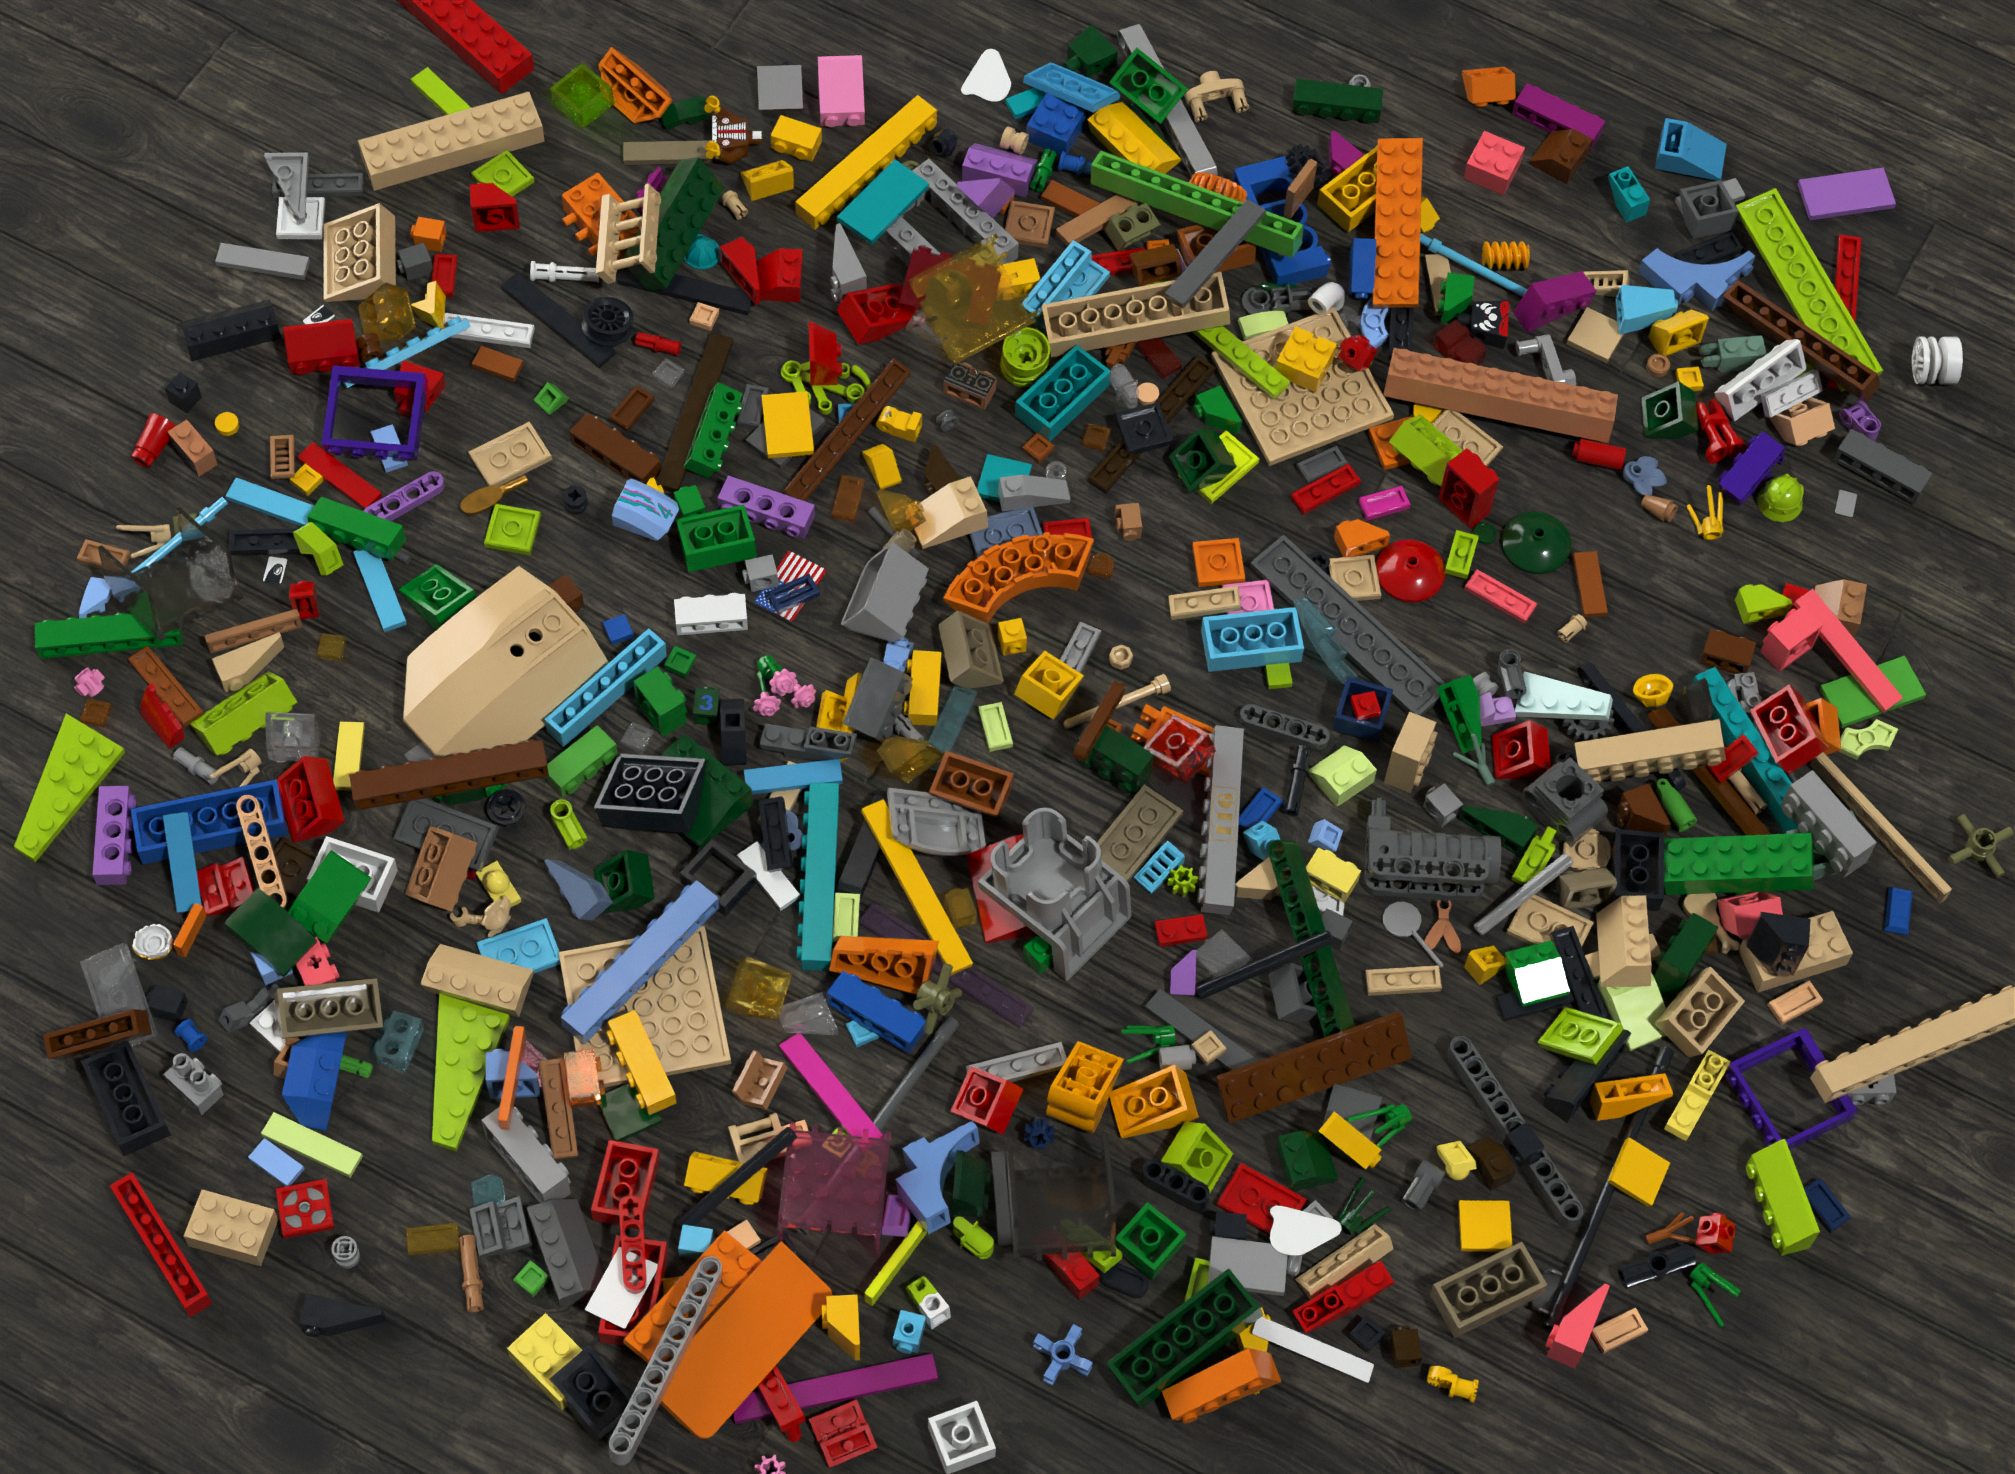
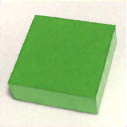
M530 1260L513 1280L530 1296L534 1297L550 1280V1276Z

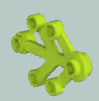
M791 360L786 362L781 368L782 378L787 382H791L796 392H805L802 381L810 384V373H807L810 371V361L800 364L797 361ZM842 363V369L847 371L842 372V376L838 377L845 379L850 376V366ZM856 383L848 387L840 384L811 386L819 402L818 410L824 415L831 413L832 402L827 399L823 389L847 397L850 403H857L864 394L863 386ZM807 392V393H808V402H809V405H810V404H811V395H810L809 392ZM823 405H828V406H829V407L826 408V409H825V408H822Z

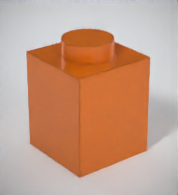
M418 217L416 225H412L410 237L414 240V245L424 243L427 250L442 252L447 235L445 221Z

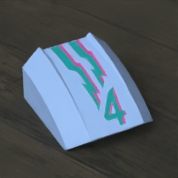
M631 478L626 481V485L615 503L612 521L616 527L658 541L668 532L679 511L677 502L670 497Z

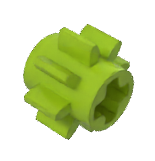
M1180 865V868L1176 871L1171 869V878L1168 879L1167 885L1173 886L1172 894L1178 893L1185 897L1189 891L1195 892L1194 884L1198 882V876L1192 875L1193 868L1187 869Z

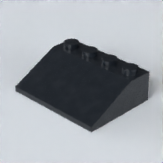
M618 753L594 806L602 826L690 833L699 812L707 761L706 759Z

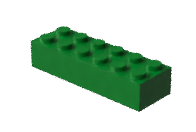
M1795 833L1664 839V887L1666 895L1814 890L1812 834Z

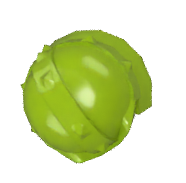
M1784 474L1765 482V486L1761 488L1757 495L1759 510L1765 517L1773 521L1787 522L1795 519L1802 511L1803 485L1799 484L1797 478H1793L1789 474Z

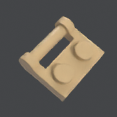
M777 1113L769 1114L768 1118L741 1126H728L738 1161L745 1163L782 1131ZM769 1127H772L774 1130L743 1140H740L739 1137ZM788 1146L773 1159L788 1155Z

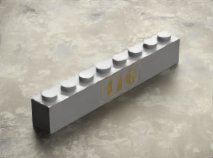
M1215 725L1213 732L1209 733L1207 737V747L1210 748V755L1206 757L1205 769L1209 770V777L1205 778L1204 791L1208 792V798L1204 799L1203 813L1207 815L1206 821H1203L1201 835L1205 836V844L1202 843L1200 858H1204V865L1200 866L1199 880L1203 882L1202 889L1199 888L1197 902L1201 903V912L1230 915L1234 907L1244 729Z

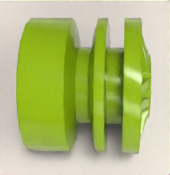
M1028 327L1017 328L1008 334L1004 340L1000 362L1001 373L1008 382L1018 387H1031L1046 374L1051 349L1045 335L1036 329Z

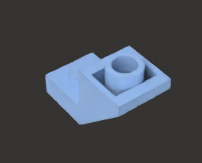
M904 637L900 641H888L883 663L905 673L914 643L908 642V639Z

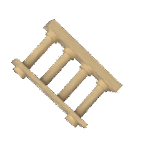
M645 184L644 197L626 202H618L611 194L602 196L596 274L607 284L614 283L617 270L641 264L650 273L655 272L661 196L650 184ZM643 207V216L620 222L622 212ZM642 226L640 236L619 241L621 231ZM640 245V255L617 260L619 250Z

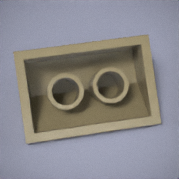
M957 610L938 625L949 672L948 676L952 683L966 689L998 685L1004 682L990 624Z

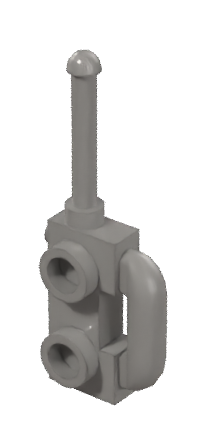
M1754 672L1734 674L1733 679L1729 680L1727 685L1737 701L1736 690H1740L1743 701H1740L1739 704L1747 716L1751 717V720L1754 721L1755 728L1764 740L1750 712L1752 708L1762 702Z

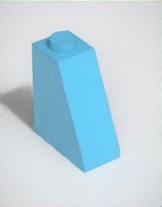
M1621 285L1615 299L1618 334L1652 327L1658 320L1671 318L1678 308V300L1674 297V290Z

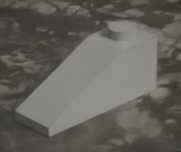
M1029 475L999 478L998 494L1002 511L1070 503L1071 501L1066 480Z

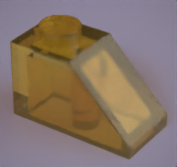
M880 489L876 491L888 520L895 531H901L903 528L912 531L926 521L923 515L924 508L918 500H913L907 495Z

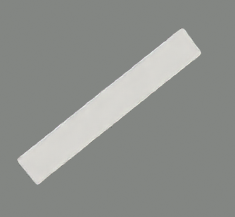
M1260 1317L1255 1322L1252 1331L1254 1335L1362 1381L1369 1382L1374 1364L1264 1317Z

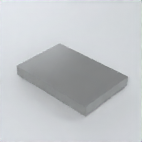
M1212 1236L1208 1284L1229 1268L1248 1292L1284 1296L1287 1268L1286 1254L1278 1252L1269 1243Z

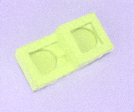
M1284 311L1260 312L1241 317L1237 320L1244 339H1250L1288 325Z

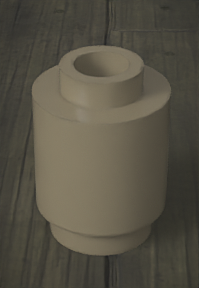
M903 528L892 536L883 549L893 542L909 554L915 547L914 543L917 540L910 531Z

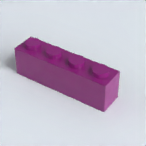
M1528 83L1516 99L1512 115L1549 133L1551 131L1575 129L1593 139L1590 152L1601 136L1605 120L1599 116L1590 114L1578 106L1567 103L1559 97L1553 96Z

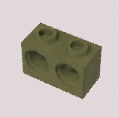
M1146 202L1140 206L1138 204L1131 206L1122 215L1120 213L1113 215L1109 218V223L1104 230L1116 249L1120 251L1154 234L1161 224Z

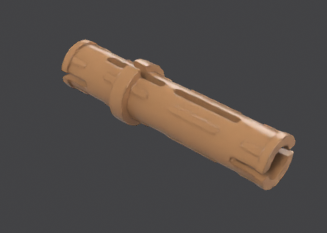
M464 1235L459 1238L464 1274L462 1287L466 1293L468 1312H479L484 1309L481 1295L483 1282L479 1276L476 1239L474 1235Z

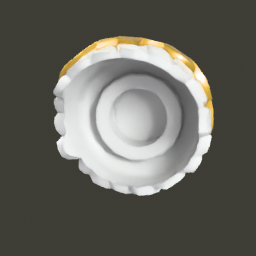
M160 924L146 925L143 929L136 931L133 941L135 954L146 960H161L165 958L173 946V938L170 931Z

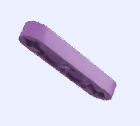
M428 472L368 506L363 512L392 521L440 494L444 489L443 477L438 472ZM433 480V482H437L438 485L434 486L429 482ZM416 490L420 495L415 499L407 497L410 491ZM391 502H398L400 504L396 510H389L387 506Z

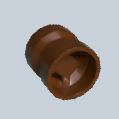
M366 333L357 339V345L359 350L362 351L361 358L364 364L375 357L378 360L384 358L383 349L380 347V339L376 333Z

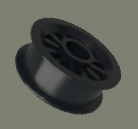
M598 297L587 303L583 312L582 331L590 341L602 346H616L624 343L630 337L633 312L625 302L613 297Z

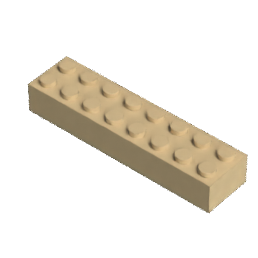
M530 92L358 140L361 157L374 191L493 157L506 149L510 152L545 142L543 126Z
M1214 273L1184 308L1165 298V292L1176 280L1043 304V317L1051 349V357L1066 355L1075 345L1088 351L1230 324V310L1222 273Z

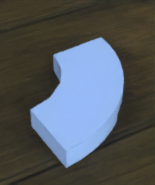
M1372 296L1363 309L1360 329L1362 336L1370 340L1369 344L1377 348L1389 340V334L1384 326V319L1390 313L1391 308H1373Z

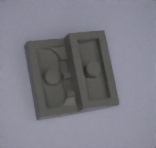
M521 1196L497 1204L491 1201L469 1209L480 1257L504 1254L533 1246L525 1203Z

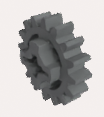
M1613 710L1610 711L1609 720L1564 719L1562 727H1569L1566 734L1571 735L1573 733L1575 741L1579 738H1582V741H1587L1588 739L1595 740L1597 737L1599 739L1605 738L1606 734L1609 735L1614 723L1612 718L1614 712Z

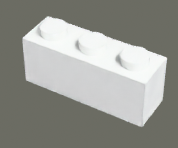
M730 593L724 596L706 595L698 598L682 597L674 599L677 635L748 630L745 594Z

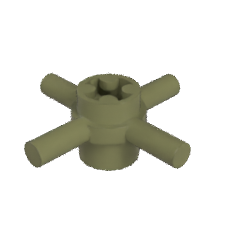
M1965 814L1959 816L1957 820L1969 838L1965 849L1948 856L1950 864L1954 865L1970 857L1977 862L1986 861L1997 878L2003 876L2005 872L1993 854L1997 843L2014 835L2012 828L2008 827L1997 833L1988 828H1980L1976 831Z
M947 963L943 964L938 983L936 984L930 980L924 982L917 993V1000L913 1003V1007L916 1010L926 1008L929 1011L925 1033L927 1034L933 1033L938 1013L941 1015L947 1014L953 1007L955 999L962 996L960 988L950 990L947 987L953 968L952 965Z

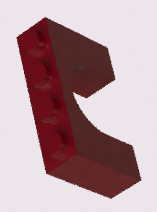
M919 245L918 249L913 248L899 303L922 308L930 279L940 271L956 270L966 276L971 284V297L965 320L987 326L1001 277V271L997 270L998 266L985 263L984 266L976 265V260L963 257L961 261L954 259V254L943 251L940 252V255L931 253V248Z

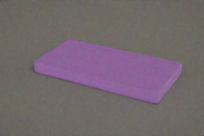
M1884 168L1800 179L1798 181V187L1809 220L1892 209L1896 205Z

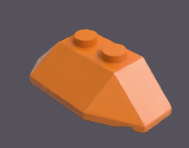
M613 47L609 49L598 64L599 71H601L604 97L635 124L660 118L673 101L669 92L638 64Z

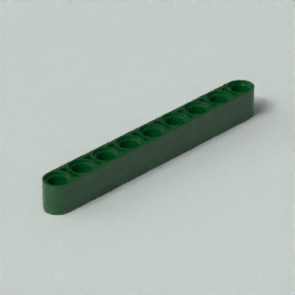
M1273 840L1269 845L1268 854L1295 942L1298 943L1326 930L1298 843L1293 840ZM1328 945L1300 957L1324 1037L1355 1027L1331 946Z

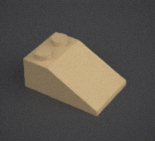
M971 476L947 484L907 511L908 518L922 549L988 528L987 510Z

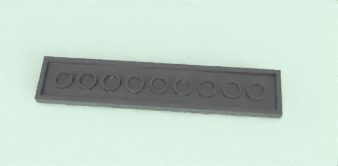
M1282 535L1250 562V567L1261 578L1267 580L1274 590L1293 607H1296L1300 614L1377 685L1393 689L1391 698L1406 712L1422 716L1441 700L1437 687L1446 683L1285 535Z

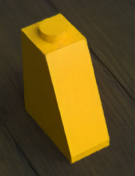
M1335 1111L1319 1130L1321 1134L1365 1169L1368 1166L1374 1168L1382 1158L1379 1155L1381 1149Z

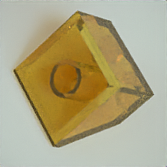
M900 736L885 740L882 746L877 749L890 773L907 783L943 759L945 754L928 741Z
M747 956L738 965L725 1008L747 1017L778 1020L792 973Z

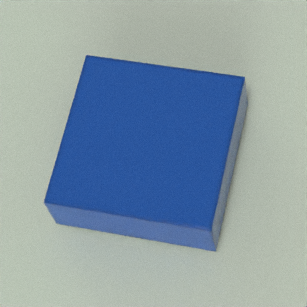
M625 614L603 622V627L611 645L634 637Z

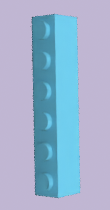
M648 628L545 718L547 733L564 747L634 686V680L651 671L667 657L665 642Z

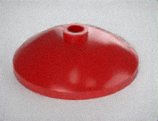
M1405 539L1391 543L1382 550L1376 562L1380 587L1389 596L1402 602L1416 603L1433 597L1441 589L1445 579V565L1439 553L1430 545L1418 540ZM1412 561V562H1415L1416 564H1415V565H1411L1409 562Z

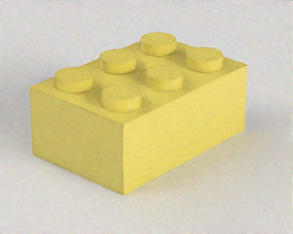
M545 1313L516 1339L507 1350L510 1359L561 1410H564L567 1404L549 1378L583 1350Z

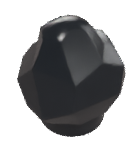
M950 128L943 129L934 134L929 144L930 150L936 156H950L956 147L958 138Z

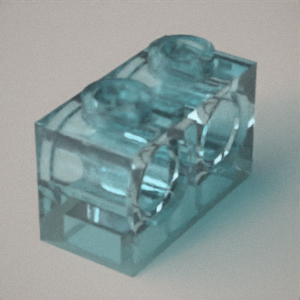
M393 1011L391 1018L388 1017L385 1020L382 1039H378L374 1047V1054L378 1064L403 1072L407 1071L424 1030L422 1019ZM400 1027H408L405 1032H396ZM396 1048L399 1050L396 1054H387L390 1049Z

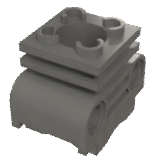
M1568 758L1564 763L1558 761L1525 788L1521 795V799L1529 806L1528 812L1545 825L1546 828L1549 826L1556 830L1554 837L1560 843L1565 841L1571 848L1598 823L1603 822L1608 813V808L1601 799L1604 789L1571 758Z

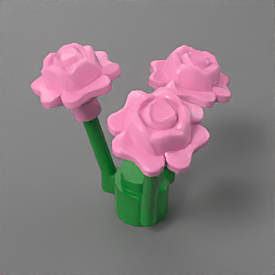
M771 655L763 656L758 660L757 667L759 672L756 676L759 679L762 693L760 694L761 698L754 701L753 711H757L759 715L770 717L780 709L781 700L777 699L776 696H770L766 689L765 679L770 680L769 684L772 686L771 691L773 693L784 696L786 693H792L793 691L795 694L791 702L795 708L800 706L807 708L815 701L816 690L812 684L801 687L795 679L796 674L789 672L785 668L782 669L781 665H778Z

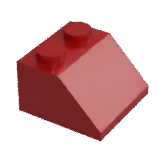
M481 182L470 185L471 210L475 232L520 229L515 198L493 183Z
M780 248L758 259L757 272L760 300L800 302L803 271L802 249Z
M808 322L810 386L838 385V376H842V362H837V357H841V343H837L836 334L814 322Z
M1528 720L1492 735L1495 778L1534 779L1551 768L1547 728Z
M970 1066L950 1112L1003 1135L1023 1092V1088L1006 1079Z

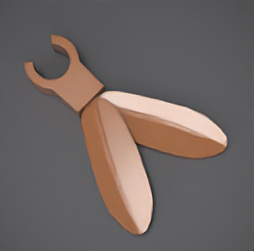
M1438 900V921L1431 928L1424 942L1433 950L1443 936L1449 949L1459 954L1461 943L1453 926L1448 921L1451 901H1448L1447 905L1449 907L1447 909L1440 908L1441 901Z

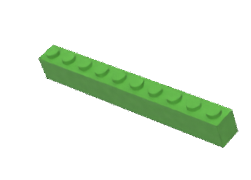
M1100 151L1091 164V184L1141 203L1147 202L1152 207L1220 231L1243 205V202ZM1266 211V215L1246 236L1244 241L1293 258L1302 244L1303 224Z

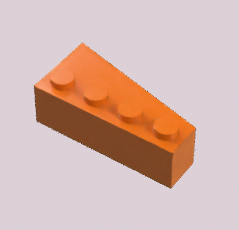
M840 936L833 949L829 971L840 974L845 971L848 974L858 976L862 980L917 995L921 985L927 980L931 981L939 941Z
M1247 1348L1163 1390L1162 1393L1172 1420L1187 1424L1197 1420V1416L1219 1409V1407L1280 1383L1281 1379L1271 1353Z

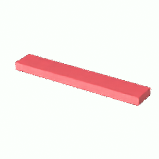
M1813 589L1793 603L1797 609L1805 605L1823 624L1819 636L1883 713L1903 699L1901 694Z

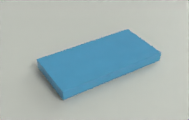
M1052 62L1024 76L1023 83L1093 113L1120 99V91Z

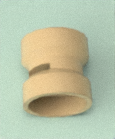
M1008 126L1002 135L1000 147L1004 149L1011 147L1014 153L1022 155L1027 146L1029 134L1024 132L1016 133L1014 128Z

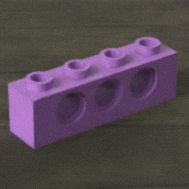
M731 476L727 477L718 496V510L745 505L750 523L756 522L768 529L786 532L791 537L805 539L815 517L814 504ZM743 500L748 501L747 503H740ZM784 515H790L791 517L785 518V517H783V516H784Z
M99 786L93 877L97 885L127 884V876L131 875V861H128V855L133 852V841L130 839V831H134L131 809L136 808V796L132 795L129 786ZM116 811H122L119 815H112ZM120 833L119 836L111 838L112 834ZM119 855L116 859L109 860L111 856Z

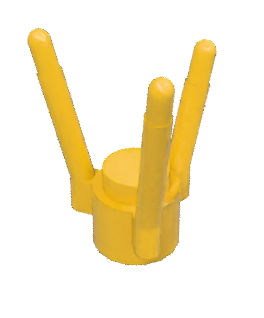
M1708 485L1707 497L1710 517L1704 518L1701 525L1690 504L1687 505V509L1697 527L1698 535H1703L1706 540H1714L1721 537L1724 532L1722 526L1723 493L1719 492L1718 511L1717 517H1715L1712 489Z

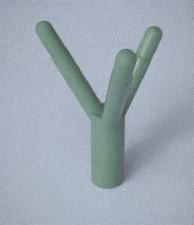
M1473 733L1471 737L1479 764L1456 752L1453 753V756L1478 769L1485 784L1490 786L1495 783V780L1486 765L1485 744L1482 743V746L1479 747L1476 734Z

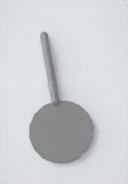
M1395 902L1389 905L1383 914L1385 929L1397 937L1413 935L1436 964L1442 968L1444 966L1443 963L1417 933L1421 925V914L1418 909L1407 902Z

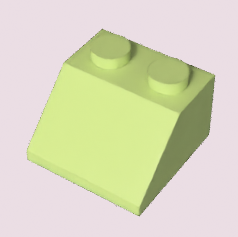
M1343 746L1310 768L1308 775L1337 808L1372 784L1377 769L1362 752Z

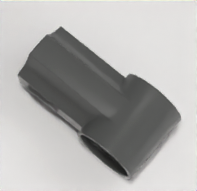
M1507 649L1500 654L1497 674L1502 679L1505 695L1511 699H1519L1527 691L1520 666L1521 656L1517 651Z
M1424 1159L1401 1202L1410 1210L1421 1212L1432 1192L1436 1191L1446 1171Z

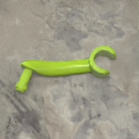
M857 365L851 367V372L858 376L868 389L872 385L868 375Z

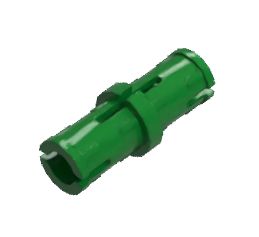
M1051 149L1043 151L1040 163H1037L1034 169L1035 175L1030 183V187L1034 190L1038 183L1037 192L1044 190L1046 180L1052 173L1051 167L1057 154L1055 151H1052L1051 156L1048 157Z

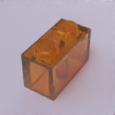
M594 1048L564 1053L571 1107L579 1108L602 1104L601 1095H605L604 1081L598 1080L597 1072L602 1071L600 1057H595Z

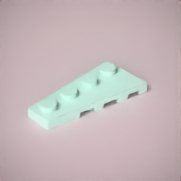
M1524 671L1523 677L1527 691L1526 694L1517 700L1515 708L1517 717L1609 720L1613 702L1611 695Z

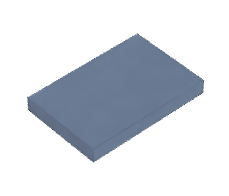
M1025 508L988 516V528L969 534L978 558L987 549L997 544L1000 546L1010 542L1012 538L1028 535L1029 537L1043 535L1034 508Z

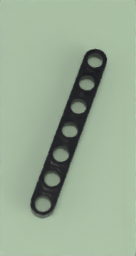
M1587 661L1577 668L1579 678L1588 689L1611 695L1613 699L1611 710L1614 712L1612 718L1625 735L1647 731L1591 662ZM1677 768L1665 774L1659 773V771L1655 772L1660 779L1668 780L1670 785L1677 791L1686 786L1685 779Z

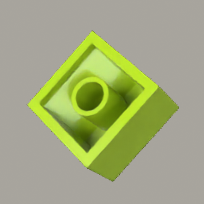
M1185 1121L1161 1161L1206 1184L1211 1192L1231 1159L1233 1152L1206 1124Z

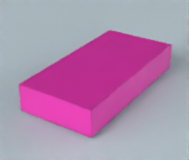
M1403 486L1360 497L1358 501L1366 521L1410 509L1411 505Z

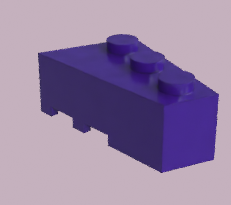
M1763 431L1759 436L1755 435L1752 437L1747 445L1749 448L1744 454L1739 453L1733 461L1734 466L1731 470H1725L1718 479L1720 482L1719 491L1740 506L1759 488L1760 482L1772 474L1771 469L1776 463L1781 465L1785 460V447Z

